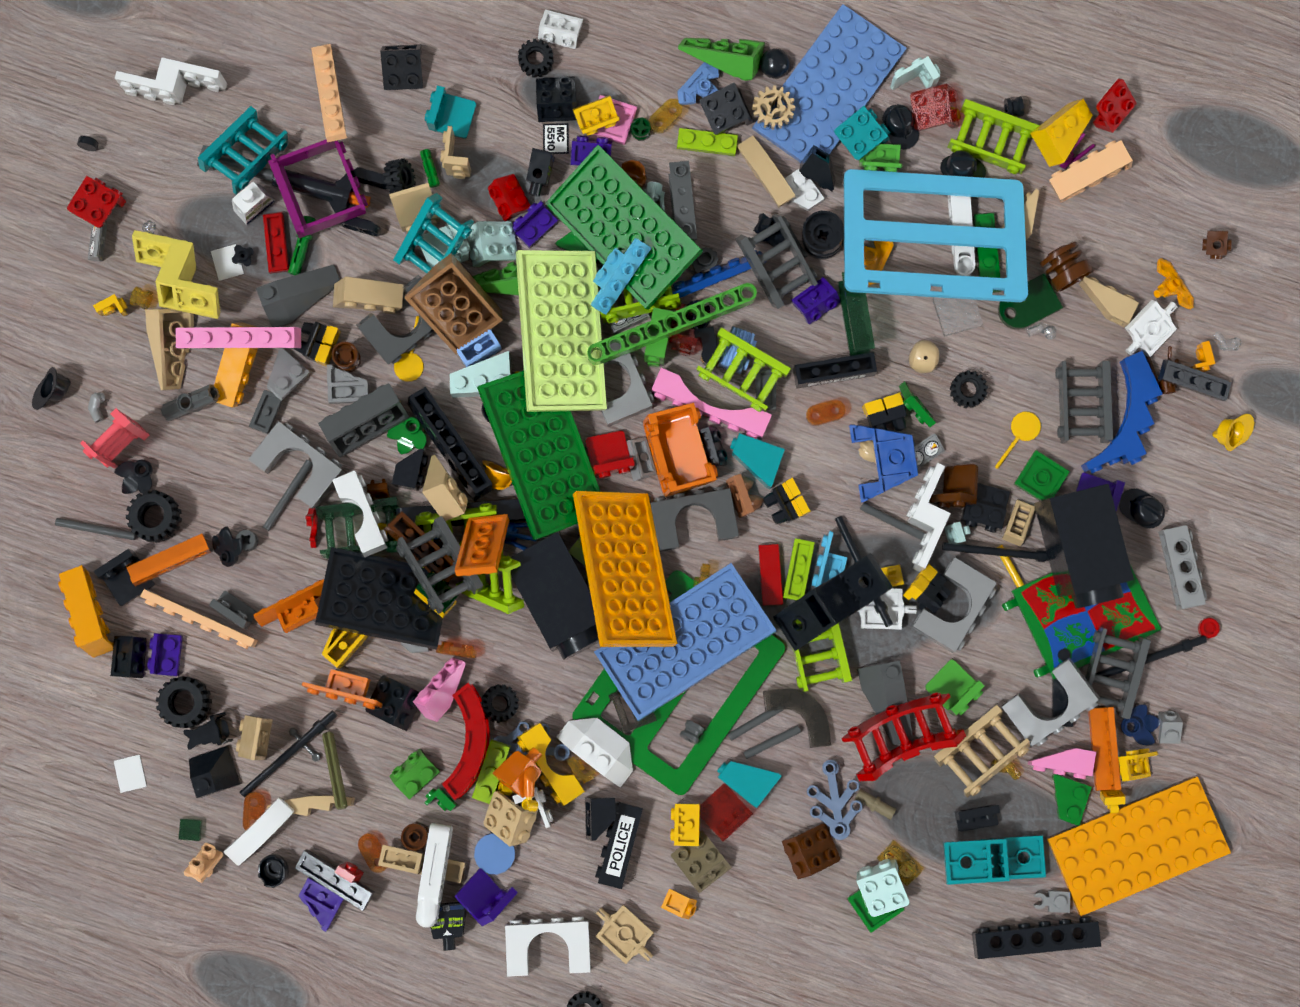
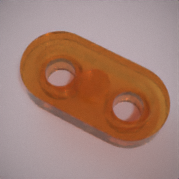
M831 400L813 405L806 412V420L812 426L840 420L845 414V405L839 400ZM832 408H837V409H838V413H837V414H833V413L831 412V409H832ZM817 413L819 419H813L812 414Z
M442 641L436 650V653L474 659L477 657V650H473L474 646L462 644V647L459 648L453 647L454 643Z
M259 792L249 793L245 797L243 810V828L245 831L250 827V821L252 819L256 821L266 810V799ZM252 799H256L258 802L255 807L251 805Z
M371 833L361 836L358 841V848L370 870L376 873L385 871L388 867L376 866L374 863L375 859L380 858L382 850L378 837ZM367 840L371 841L372 846L370 848L365 847V842Z

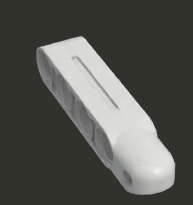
M947 195L950 225L973 227L971 197ZM951 245L955 272L959 276H969L975 269L974 247Z
M431 823L429 828L416 911V921L424 928L434 926L438 920L453 833L451 825Z

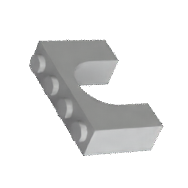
M615 342L610 345V348L613 351H618L621 349V345ZM628 353L603 363L604 365L616 364L623 367L631 380L628 391L622 397L606 403V410H601L608 427L652 409L654 399L650 391L646 392L644 385L647 383L643 374H639L636 369L639 365L635 355L631 356Z
M278 421L248 460L268 474L284 454L290 451L307 453L313 464L312 474L296 496L311 508H317L334 487L332 480L345 473L340 469L343 465L334 458L331 461L325 457L327 453L318 446L315 449L310 446L309 443L311 441L304 435L297 436L293 433L295 429L287 422L283 425Z
M955 557L950 561L942 576L966 593L969 602L966 615L960 621L950 623L939 619L923 609L911 626L912 629L951 653L962 649L966 642L963 638L966 633L970 634L976 625L974 623L977 615L981 616L986 609L984 603L987 598L991 599L997 590L994 588L996 585L995 581Z
M1070 657L1052 670V673L1068 695V706L1062 714L1051 718L1038 715L1033 711L1021 693H1018L1002 705V708L1024 738L1030 741L1031 747L1035 744L1040 746L1048 740L1046 736L1052 732L1056 735L1065 728L1063 725L1066 722H1075L1081 717L1080 713L1085 709L1090 711L1098 705L1097 701L1100 697Z

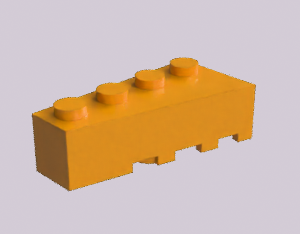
M243 322L231 324V327H256ZM224 348L214 387L218 389L220 395L216 403L232 408L242 403L244 397L243 390L248 383L249 373L258 348Z
M81 565L60 573L58 585L66 598L63 602L71 616L68 620L71 628L75 630L76 636H74L76 646L83 649L93 658L113 651L114 642L108 640L107 634L110 633V630L103 618L100 617L104 613L99 602L94 600L97 594L89 571Z

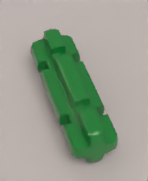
M430 150L420 151L429 186L431 188L439 186L440 182L433 159H431Z

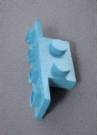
M635 238L625 254L615 248L608 255L607 261L596 273V277L593 280L594 283L601 287L591 303L593 308L605 315L609 312L651 250L648 245Z
M829 531L822 539L821 547H824L823 555L819 554L816 566H819L818 574H814L811 585L815 586V588L837 576L845 569L847 557L829 553L833 537L832 531Z

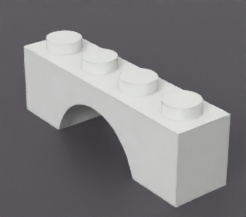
M352 471L333 479L332 481L342 503H353L363 511V524L355 534V537L364 557L386 549L387 545L385 542L389 540L385 530L380 531L378 523H381L377 511L373 512L370 505L374 503L370 494H365L363 487L366 484L362 475L358 476L356 471Z

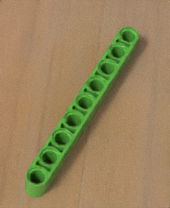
M745 283L594 343L588 348V360L593 365L603 364L746 307L754 302L757 290L754 285ZM744 290H749L753 296L751 298H745L743 297L742 292ZM731 298L734 304L727 306L723 303V299ZM712 305L715 308V312L707 313L704 307ZM690 312L694 313L696 319L689 321L685 315ZM669 320H674L678 326L672 329L666 323ZM654 327L658 329L659 333L656 336H651L648 334V330ZM637 335L640 341L635 344L631 343L629 337ZM615 342L619 343L621 349L613 351L610 345ZM594 350H599L602 352V356L595 359L591 356V353Z

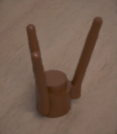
M1171 346L1168 347V360L1172 361ZM1146 356L1162 394L1176 393L1177 385L1162 380L1159 382L1151 358ZM1176 358L1175 362L1179 363V359Z

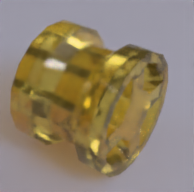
M136 286L130 297V305H138L142 309L147 310L151 305L153 292L150 290L144 291L141 287Z

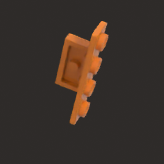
M324 579L316 581L313 585L301 589L267 608L261 609L253 615L255 620L263 627L279 619L282 629L285 633H288L316 619L318 606L314 600L321 596Z
M331 669L326 687L306 682L302 683V686L307 689V693L319 695L320 692L326 694L325 697L333 700H337L338 697L344 698V702L356 705V702L363 703V707L373 710L375 706L382 708L383 705L377 700L366 698L371 681L369 678Z

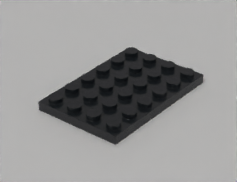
M331 547L315 625L437 650L443 618L414 593L420 582L408 563L373 555L364 557L359 552ZM421 568L425 576H427L429 572L425 568Z

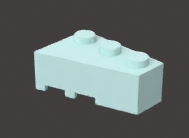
M509 351L450 373V394L452 398L480 396L477 389L479 385L511 375Z

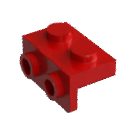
M515 174L497 178L489 185V195L504 221H509L512 216L528 212L530 204Z

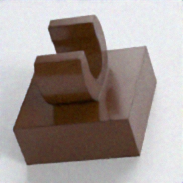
M382 479V483H375L374 480H371L370 484H367V493L370 494L373 503L390 501V492L385 479Z

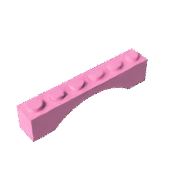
M176 328V348H301V328Z
M663 368L660 369L651 389V393L654 394L656 399L672 401V405L675 407L694 403L695 408L698 407L700 415L709 417V421L718 425L720 423L726 424L729 430L737 433L740 430L746 433V436L754 439H762L772 414L764 411L758 412L753 408L725 410L710 406L699 400L689 391L680 375Z

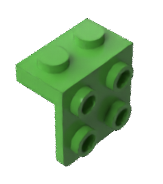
M879 144L859 160V167H864L863 170L877 171V168H883V171L897 172V169L902 168V164L899 163L901 145Z
M949 660L925 685V689L930 694L940 692V694L950 693L951 697L943 704V707L953 716L958 713L962 715L969 708L967 704L972 699L974 701L983 694L981 689L984 687L979 680L975 681L954 660Z

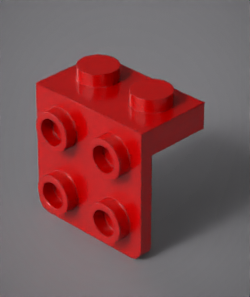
M1117 79L1098 102L1096 109L1099 115L1093 121L1096 128L1113 133L1137 104L1123 79Z
M86 176L68 204L67 210L93 226L101 228L114 207L118 205L123 208L126 200L122 197L123 193L112 187V189H109L105 186L106 183L100 179H92Z
M623 431L588 437L585 440L589 461L595 477L599 476V479L607 478L612 473L617 472L619 474H626L631 472V469L635 466L633 458H630Z

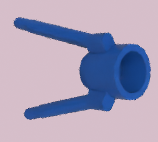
M509 522L505 537L506 544L525 550L528 547L515 542L517 538L537 541V539L533 540L531 536L519 534V529H516V527H528L527 523Z

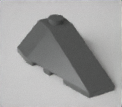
M333 264L273 281L256 288L271 326L283 327L293 323L298 319L297 317L306 310L308 311L313 304L333 291L334 284L340 278Z
M900 660L857 669L861 690L867 697L876 715L886 711L885 709L890 705L898 706L907 702ZM906 714L901 716L900 720L908 740L913 741L910 715ZM892 720L883 724L882 727L892 744H901Z

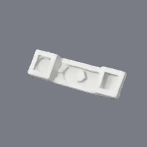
M279 797L223 853L239 866L291 816L294 810Z

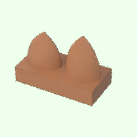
M741 474L726 480L739 518L753 513L762 505V497L748 495V491L753 486V480L743 477Z

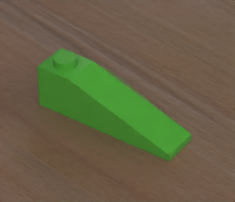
M684 38L678 45V49L733 77L747 81L752 80L758 73L765 42L739 39V43H728V39L711 42L708 38Z
M513 262L508 263L501 270L494 268L472 276L485 292L519 295L517 264L514 265Z

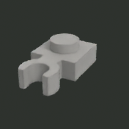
M1048 891V897L1042 893H1034L1035 897L1042 899L1039 905L1033 904L1034 908L1042 909L1048 906V912L1070 913L1069 891Z

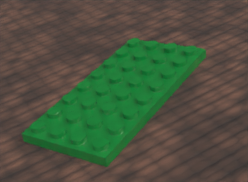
M599 145L594 148L545 202L553 213L590 251H595L596 258L603 265L607 261L608 255L615 248L625 254L635 238L651 248L625 287L647 310L653 306L703 252L690 236Z
M524 371L479 385L477 387L533 540L577 525L578 520L573 494L576 491H601L571 411L527 412Z

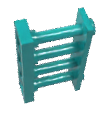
M250 106L198 156L199 168L205 173L210 168L214 167L232 180L233 193L237 195L269 163L268 161L272 160L271 154L276 156L280 151L286 149L288 146V132L284 130L279 136H276L258 123L257 110ZM250 129H254L272 143L264 149L245 136V133ZM236 142H242L259 156L251 162L231 147ZM227 154L244 166L245 169L237 175L218 160Z
M435 193L426 198L393 260L399 265L405 261H411L427 274L432 267L415 255V247L420 246L439 262L450 253L455 256L464 239H467L471 234V227L474 221L471 219L463 224L458 222L440 208L441 205L439 204L443 197ZM436 214L458 231L454 239H451L432 224L431 218L433 215ZM428 230L449 247L445 255L423 239L424 231Z

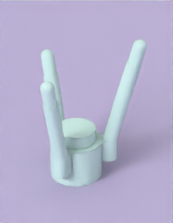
M648 182L646 189L643 190L655 202L660 199V207L665 211V192L662 191V184Z

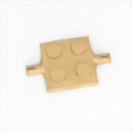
M622 905L611 916L602 907L597 911L596 914L604 921V925L595 936L625 964L638 953L647 962L653 957V954L645 948V945L654 932L626 906Z

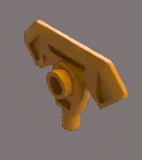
M874 241L875 248L864 246L865 269L882 271L894 244L887 241Z
M1162 258L1158 259L1157 272L1166 278L1157 287L1158 289L1154 291V296L1159 298L1161 296L1177 295L1180 306L1192 309L1194 298L1171 262Z

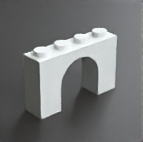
M583 916L572 917V921H563L562 917L551 918V922H543V919H530V923H522V920H510V924L505 925L507 977L528 976L529 944L535 936L544 932L558 934L565 940L569 951L570 973L591 972L589 920H584Z

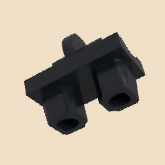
M764 213L759 214V221L753 231L759 234L776 222L773 217L769 218ZM779 230L763 241H767L771 246L775 247L785 239Z

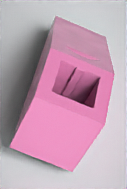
M452 657L445 663L439 673L431 679V682L419 692L413 703L425 718L438 722L451 707L454 698L452 695L457 690L466 665L464 661Z
M1071 748L1029 760L1028 765L1033 766V770L1045 772L1047 768L1052 769L1053 774L1065 776L1066 772L1074 773V778L1086 780V776L1093 775L1096 752Z

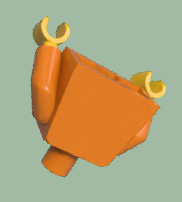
M534 747L526 756L519 751H515L492 773L500 781L498 790L501 793L510 796L513 791L522 798L526 797L522 801V808L532 812H536L538 809V802L532 800V797L534 796V784L542 772L535 764L542 754Z

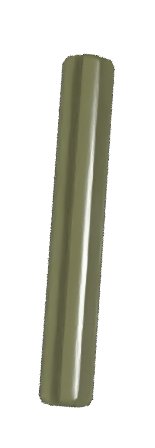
M326 732L322 734L335 807L337 810L346 809L348 805L335 738L332 732Z

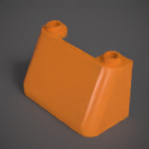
M694 403L648 414L643 420L644 432L661 490L665 497L715 482L717 480L716 477H718L716 466L708 462L697 427L698 419H701L698 407L695 408Z

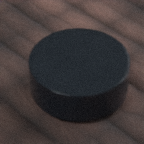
M80 136L77 145L87 151H96L98 142L91 137Z

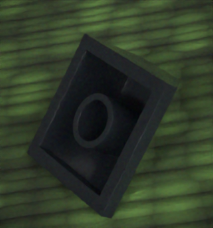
M229 746L189 758L190 779L196 798H202L241 785Z
M585 798L587 840L596 841L616 819V814H619V803L615 802V798Z

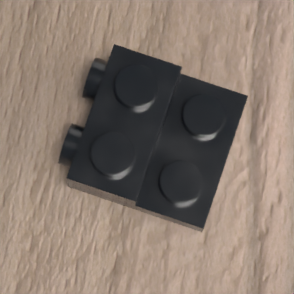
M977 483L976 504L965 505L961 521L965 522V525L977 528V525L985 527V531L992 533L1002 530L1010 491Z

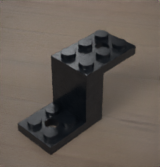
M870 553L837 576L805 594L773 616L794 651H796L892 589L893 586ZM863 576L869 580V586L864 584ZM797 619L802 622L803 628L797 625Z

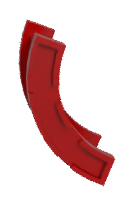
M469 682L452 695L461 710L466 729L462 757L453 773L442 783L454 800L460 799L478 778L490 741L489 720L485 717L481 705L482 699L473 684L470 685Z
M936 692L928 697L912 700L898 706L890 705L885 709L886 711L871 717L858 726L850 728L848 733L841 739L843 742H854L863 762V769L856 774L858 780L876 781L881 775L893 768L892 763L901 758L903 761L918 756L920 755V750L930 747L932 751L957 747L964 740L966 734L964 729L955 730L951 727L943 704L951 697L950 693L940 694V692ZM935 708L944 732L936 734L930 732L922 710ZM914 712L923 736L911 741L908 740L900 717ZM892 720L901 744L890 751L886 747L879 727ZM870 732H872L880 751L879 757L872 762L862 740Z

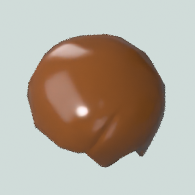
M636 160L622 163V168L643 188L647 180L644 165Z

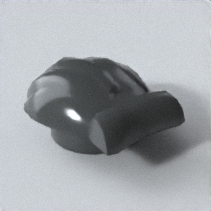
M702 248L703 252L692 263L697 273L717 265V252L713 251L712 248Z

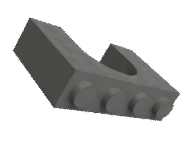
M417 275L402 288L408 293L422 277ZM372 313L356 324L357 328L388 365L399 361L402 358L401 354L406 350L411 351L417 346L416 342L422 337L425 339L433 333L432 328L420 315L416 327L405 335L389 333Z
M725 486L713 488V492L707 493L705 490H698L693 492L694 495L686 496L685 493L674 495V499L666 500V497L655 498L654 502L650 503L659 552L679 549L675 520L678 514L689 506H701L712 514L718 542L738 538L739 533L730 488L725 489Z

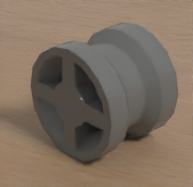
M242 530L237 534L236 539L244 540V551L256 549L259 540L255 533L250 530Z
M687 720L685 729L679 735L693 744H698V737L700 734H703L705 729Z

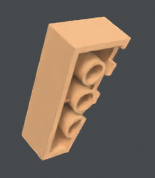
M1114 140L1105 145L1106 149L1100 152L1096 150L1088 154L1086 160L1073 162L1066 171L1059 170L1052 174L1049 182L1060 203L1084 192L1087 186L1091 188L1100 184L1105 176L1107 178L1116 176L1123 167L1125 171L1132 168L1133 160L1121 140L1118 142Z

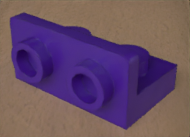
M578 135L577 138L572 140L571 165H580L597 145L601 146L611 156L612 141H608L606 137H597L596 140H592L588 136Z
M542 201L538 204H532L527 210L528 213L524 217H518L513 223V232L529 249L558 223V220L549 212Z
M824 277L817 281L818 285H811L792 299L793 305L801 312L809 325L819 320L822 315L834 309L840 303L837 291Z
M154 633V636L150 639L152 655L147 663L150 674L179 676L183 636Z

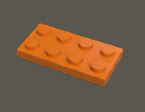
M508 514L468 518L455 566L456 576L497 573L510 521Z

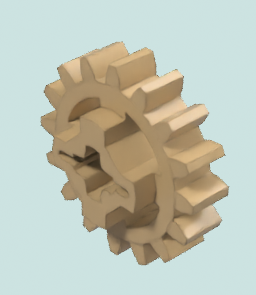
M775 85L772 90L765 87V93L759 91V97H754L756 104L752 105V110L757 111L753 113V117H759L757 123L764 122V128L771 125V129L774 130L775 125H778L781 129L783 122L788 125V118L793 119L794 114L792 111H795V106L792 104L794 103V98L789 99L790 92L784 94L783 87L779 91L776 90ZM777 102V105H776L777 108H775V109L772 111V113H770V112H771V108H772L773 105H775V103ZM761 108L765 111L766 116L762 113Z

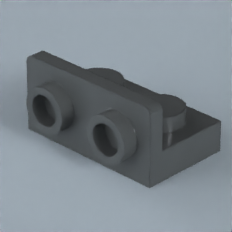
M224 591L218 600L213 599L209 604L210 607L244 629H248L255 619L253 615L257 613V611L227 591Z

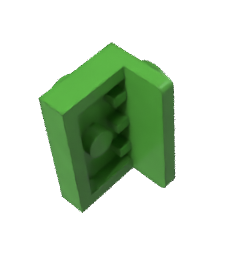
M418 749L416 752L411 753L401 766H397L389 777L394 785L408 799H411L440 771L425 756L423 751Z

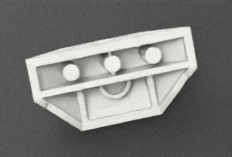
M598 718L568 721L556 736L572 752L619 787L623 785L633 772L629 742Z

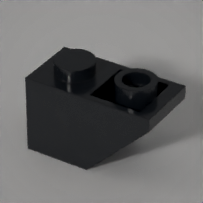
M813 145L801 161L799 172L805 178L817 182L821 188L832 192L836 180L831 157L828 153Z
M418 449L396 464L392 479L393 486L414 491L418 490V486L422 487L424 475H421L422 468L426 467L428 462V455H426L424 449Z

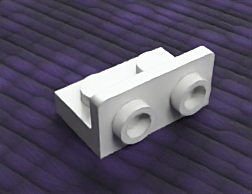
M545 10L539 25L538 39L575 49L583 19Z

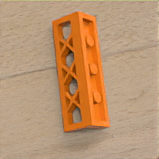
M199 534L126 568L132 583L136 587L211 553L203 534Z
M1114 707L1093 708L1088 711L1091 749L1096 752L1093 769L1095 790H1121Z

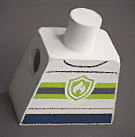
M254 181L232 199L234 212L246 225L275 202L263 186Z

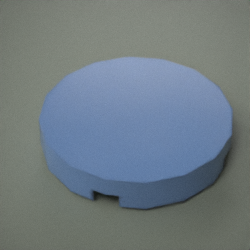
M491 833L478 841L475 847L474 858L478 867L484 872L498 875L512 866L515 859L514 846L509 847L495 834Z

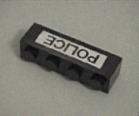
M874 352L797 364L793 368L796 389L872 377L877 373Z
M619 802V814H616L613 826L610 825L607 830L608 846L603 845L600 856L604 858L603 865H598L595 875L596 878H599V884L622 889L643 808Z

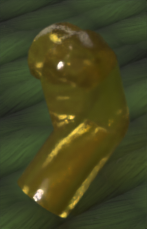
M994 759L991 762V767L999 761L997 759ZM1012 762L999 771L1008 773L1013 780H1017L1021 776V772Z

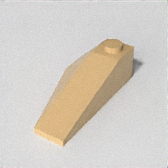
M173 309L145 310L146 330L160 389H180L185 370L186 353H189V349L176 348V328H194V315Z

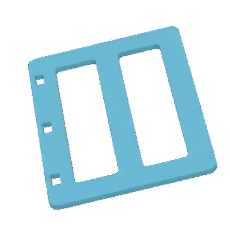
M847 170L844 174V286L846 290L856 293L1005 302L1025 301L1028 296L1023 184L1018 180ZM872 190L1002 199L1004 202L1005 228L864 219L863 191ZM864 241L1004 249L1006 252L1007 278L866 270L864 268ZM868 282L879 283L880 288L868 287ZM931 286L942 287V292L930 291ZM993 290L1004 291V295H992Z

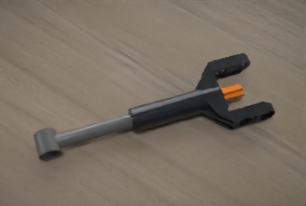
M203 145L200 154H202L209 146ZM222 156L218 160L232 171L241 173L245 169L244 166L232 158ZM359 167L350 171L352 177L357 176L360 183L387 189V183L384 182L386 177H383L381 173ZM263 168L255 176L256 178L271 181L272 186L278 187L272 169ZM285 169L293 192L328 201L335 213L348 209L350 204L359 205L347 174L333 183ZM365 196L368 204L365 208H368L371 203V197ZM359 217L341 223L343 228L371 236H379L381 227L372 221Z

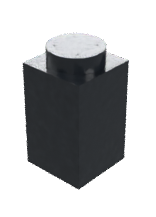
M1109 484L1034 503L1058 597L1072 595L1075 609L1124 597L1120 583L1132 581L1134 577Z
M558 532L511 557L521 564V566L511 570V577L552 652L558 649L562 659L566 660L599 643L590 590Z

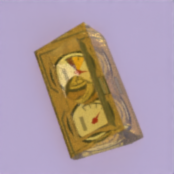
M894 840L877 857L880 862L885 859H896L898 874L906 886L916 879L923 870V867Z

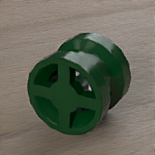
M643 117L635 119L631 125L633 138L638 141L648 139L651 133L650 122Z

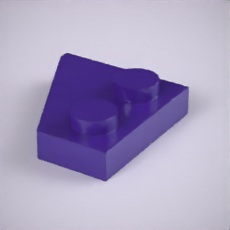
M310 877L307 878L299 894L302 902L308 906L311 915L316 917L322 926L321 929L326 932L344 899Z

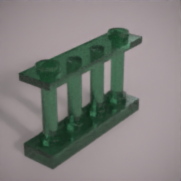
M842 272L843 281H839L837 286L849 356L870 353L871 349H875L866 293L847 291L844 286V272Z
M397 497L372 500L374 504L370 505L373 512L383 511L385 513L386 526L394 518L393 512H395V509L400 508ZM353 503L316 507V514L319 519L325 521L327 549L320 550L321 556L328 560L331 547H335L333 520L335 517L341 516L345 518L347 547H341L340 549L362 553L359 545L356 546L353 524V517L357 514H363L362 509ZM387 532L389 540L385 542L387 548L381 551L387 550L388 553L398 552L396 546H398L397 541Z

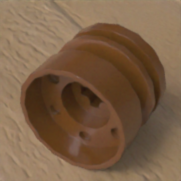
M1076 241L1055 249L1040 263L1042 268L1051 265L1045 271L1046 275L1056 272L1057 275L1050 282L1057 292L1071 287L1094 271L1087 259L1079 262L1076 260L1083 253L1082 250L1072 253L1079 246Z

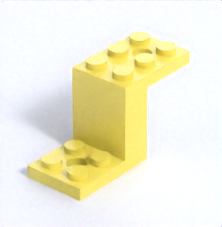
M134 230L132 240L136 262L161 267L155 281L159 306L218 319L220 316L218 288L191 282L196 271L193 243Z

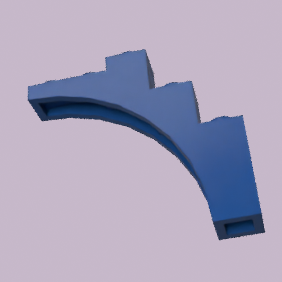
M1143 351L1126 357L1119 362L1125 377L1127 390L1123 421L1116 436L1107 448L1095 458L1081 465L1084 473L1088 471L1095 473L1103 469L1101 465L1109 463L1111 466L1121 460L1123 464L1130 462L1133 465L1142 461L1141 457L1147 454L1139 436L1151 431L1149 427L1155 424L1147 406L1158 402L1157 398L1162 395V392Z

